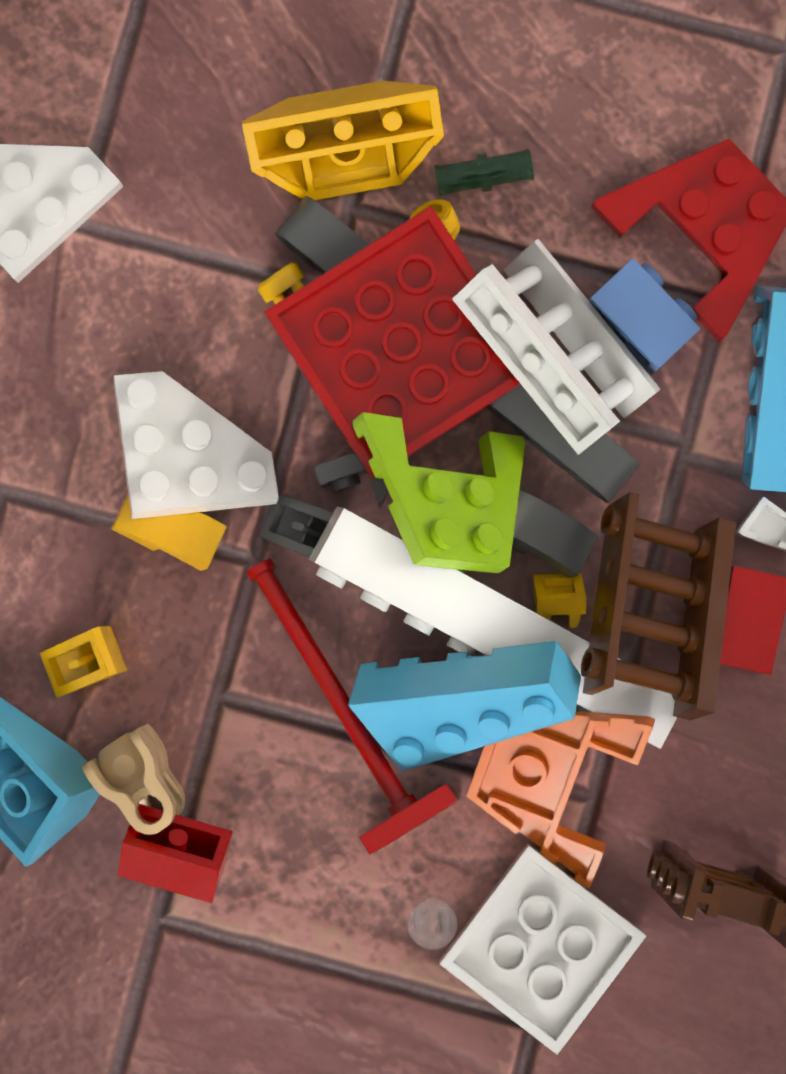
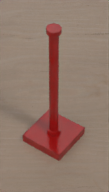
M272 559L263 560L246 572L251 582L256 581L391 804V807L387 810L392 817L359 837L370 855L455 804L459 799L450 784L447 783L418 801L413 793L408 796L373 736L348 706L349 696L274 574L273 570L276 566Z

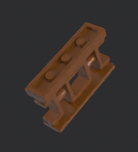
M667 840L663 841L661 851L653 850L648 864L647 878L653 879L651 887L681 919L692 922L696 908H699L705 915L717 918L718 915L761 927L786 948V878L774 870L757 866L754 879H752V877L742 871L736 870L734 872L695 861L674 842Z

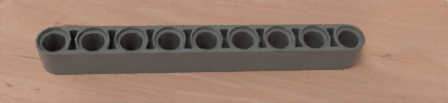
M308 196L301 200L274 233L285 246L321 275L370 245ZM522 385L486 407L520 436H524L525 440L577 482L606 503L611 502L639 467V463L606 434L578 455Z

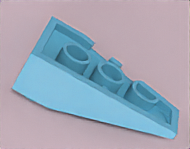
M0 697V839L26 867L33 864L87 816L100 794L93 788L84 774L82 766L87 761L76 749Z

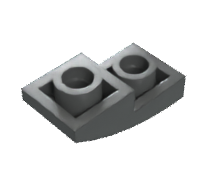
M519 490L512 547L521 554L532 551L567 578L578 576L598 535L557 508Z

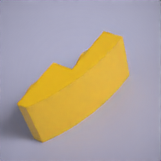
M127 494L111 529L152 551L160 549L203 571L208 569L227 526L200 512L131 519L129 496Z

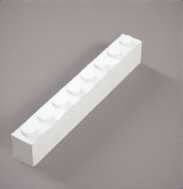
M336 507L308 559L320 565L315 575L341 589L346 581L364 589L360 596V599L384 612H387L390 604L407 612L404 623L430 636L435 627L451 636L446 644L447 646L458 652L466 651L468 655L475 656L476 652L479 651L488 656L492 654L493 648L557 641L581 675V661L585 651L589 648L590 642L456 569L414 565L403 540L345 508ZM581 675L576 711L649 716L654 718V726L647 742L661 749L677 717L673 716L675 700L671 694L614 679L613 687L594 695H588L583 693L585 677Z

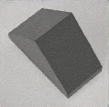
M278 493V502L272 505L259 537L310 557L333 513Z

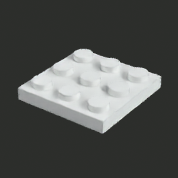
M527 843L440 958L439 964L558 1055L646 938V935Z

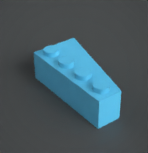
M755 285L754 303H763L762 318L758 319L757 325L752 326L751 345L754 346L755 356L760 357L759 367H753L748 380L750 405H756V415L749 414L746 418L742 482L752 490L786 492V288Z
M557 641L493 648L491 655L479 657L468 655L466 651L448 653L445 661L421 663L419 657L400 659L398 666L379 668L377 662L360 664L348 706L401 771H405L575 719L581 675Z

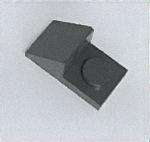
M355 453L314 466L320 486L322 488L331 486L333 493L361 484L359 476L367 473ZM369 476L379 508L381 509L389 491L383 479L375 478L372 480Z

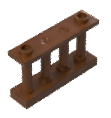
M629 492L611 503L605 509L601 519V532L605 535L590 643L581 661V675L585 677L583 693L594 695L614 686V679L672 695V698L675 700L674 717L691 721L715 713L736 522L717 518L696 529L695 533H690L636 517L639 494ZM633 537L689 552V556L692 558L690 578L687 580L630 564ZM627 584L682 598L686 605L684 625L681 627L624 611ZM621 631L677 646L679 652H681L678 673L672 674L617 659Z

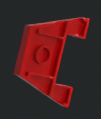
M730 139L598 198L591 206L619 238L624 236L651 209L659 206L717 267L725 278L692 309L697 315V320L718 342L729 333L786 227V197Z

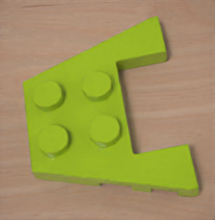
M362 412L353 420V428L357 437H365L373 455L368 462L374 476L384 480L393 500L388 507L414 565L497 574L510 566L525 450L524 436L488 431L480 437L478 444L484 476L410 466L408 464L402 418Z

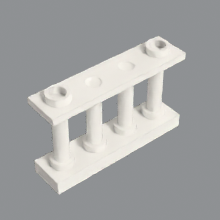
M537 239L504 269L509 278L504 279L495 266L491 264L482 269L452 300L579 455L620 422L612 412L614 407L625 419L661 389L545 246ZM520 293L525 296L540 316L537 318L518 296ZM553 331L569 350L570 355L567 356L551 337L550 332ZM584 369L602 391L600 394L595 391L582 375L581 370Z

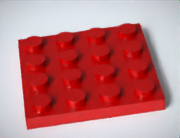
M432 206L264 311L265 316L372 480L375 479V476L368 461L373 455L365 437L358 438L353 428V420L362 412L402 418L407 457H410L521 385L452 300L477 274Z

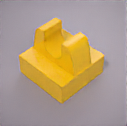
M562 573L533 574V596L536 613L549 621L552 615H567L569 628H576L581 614H586L587 597L582 574L579 573L578 576L567 578Z

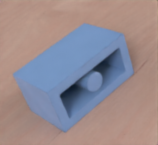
M632 258L590 298L589 302L637 361L652 375L701 328L694 322L697 320V315L693 309L680 298L673 300L661 287L664 281L657 271L649 264L643 263L640 265Z

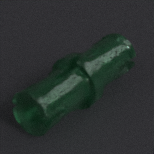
M529 149L487 157L486 153L476 154L475 160L441 166L434 165L439 196L481 188L482 192L492 191V186L534 180L533 164Z

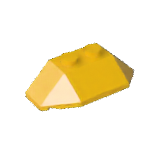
M377 81L290 97L242 121L251 171L261 177H266L279 187L301 199L308 196L313 200L401 185L423 161L432 147L436 146L444 137L437 87L393 81Z

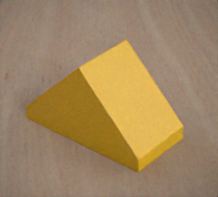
M99 626L40 652L56 698L128 671L111 626Z

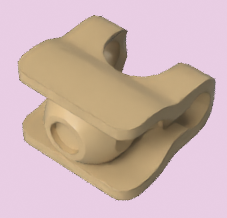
M149 724L122 735L99 751L98 757L82 766V770L93 788L101 796L115 803L129 824L138 832L150 835L157 834L172 823L175 814L181 815L184 810V791L169 769L167 751L163 742ZM149 795L156 797L162 803L164 809L161 819L155 822L143 819L138 810L139 804L151 807Z

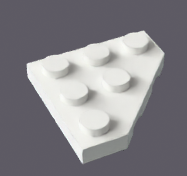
M0 144V265L18 283L124 187L89 147Z
M163 371L114 375L113 384L131 519L277 504L279 496L271 451Z

